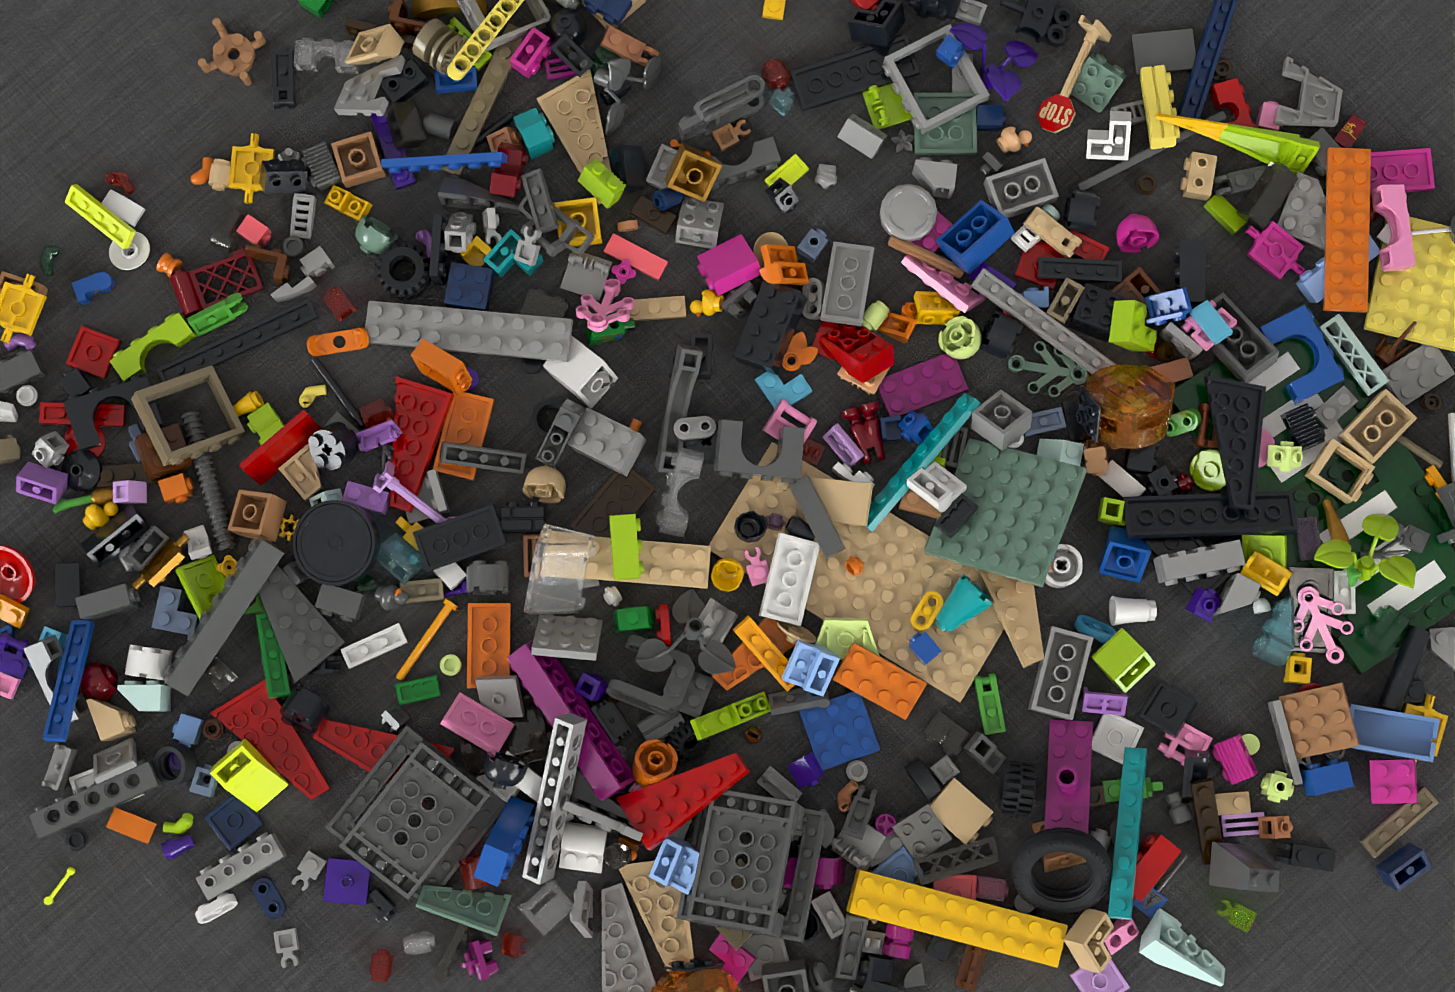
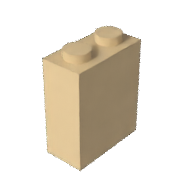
M952 778L929 804L942 825L965 845L968 842L970 844L973 843L979 835L977 831L980 827L983 826L985 828L993 819L991 817L993 811L955 778Z

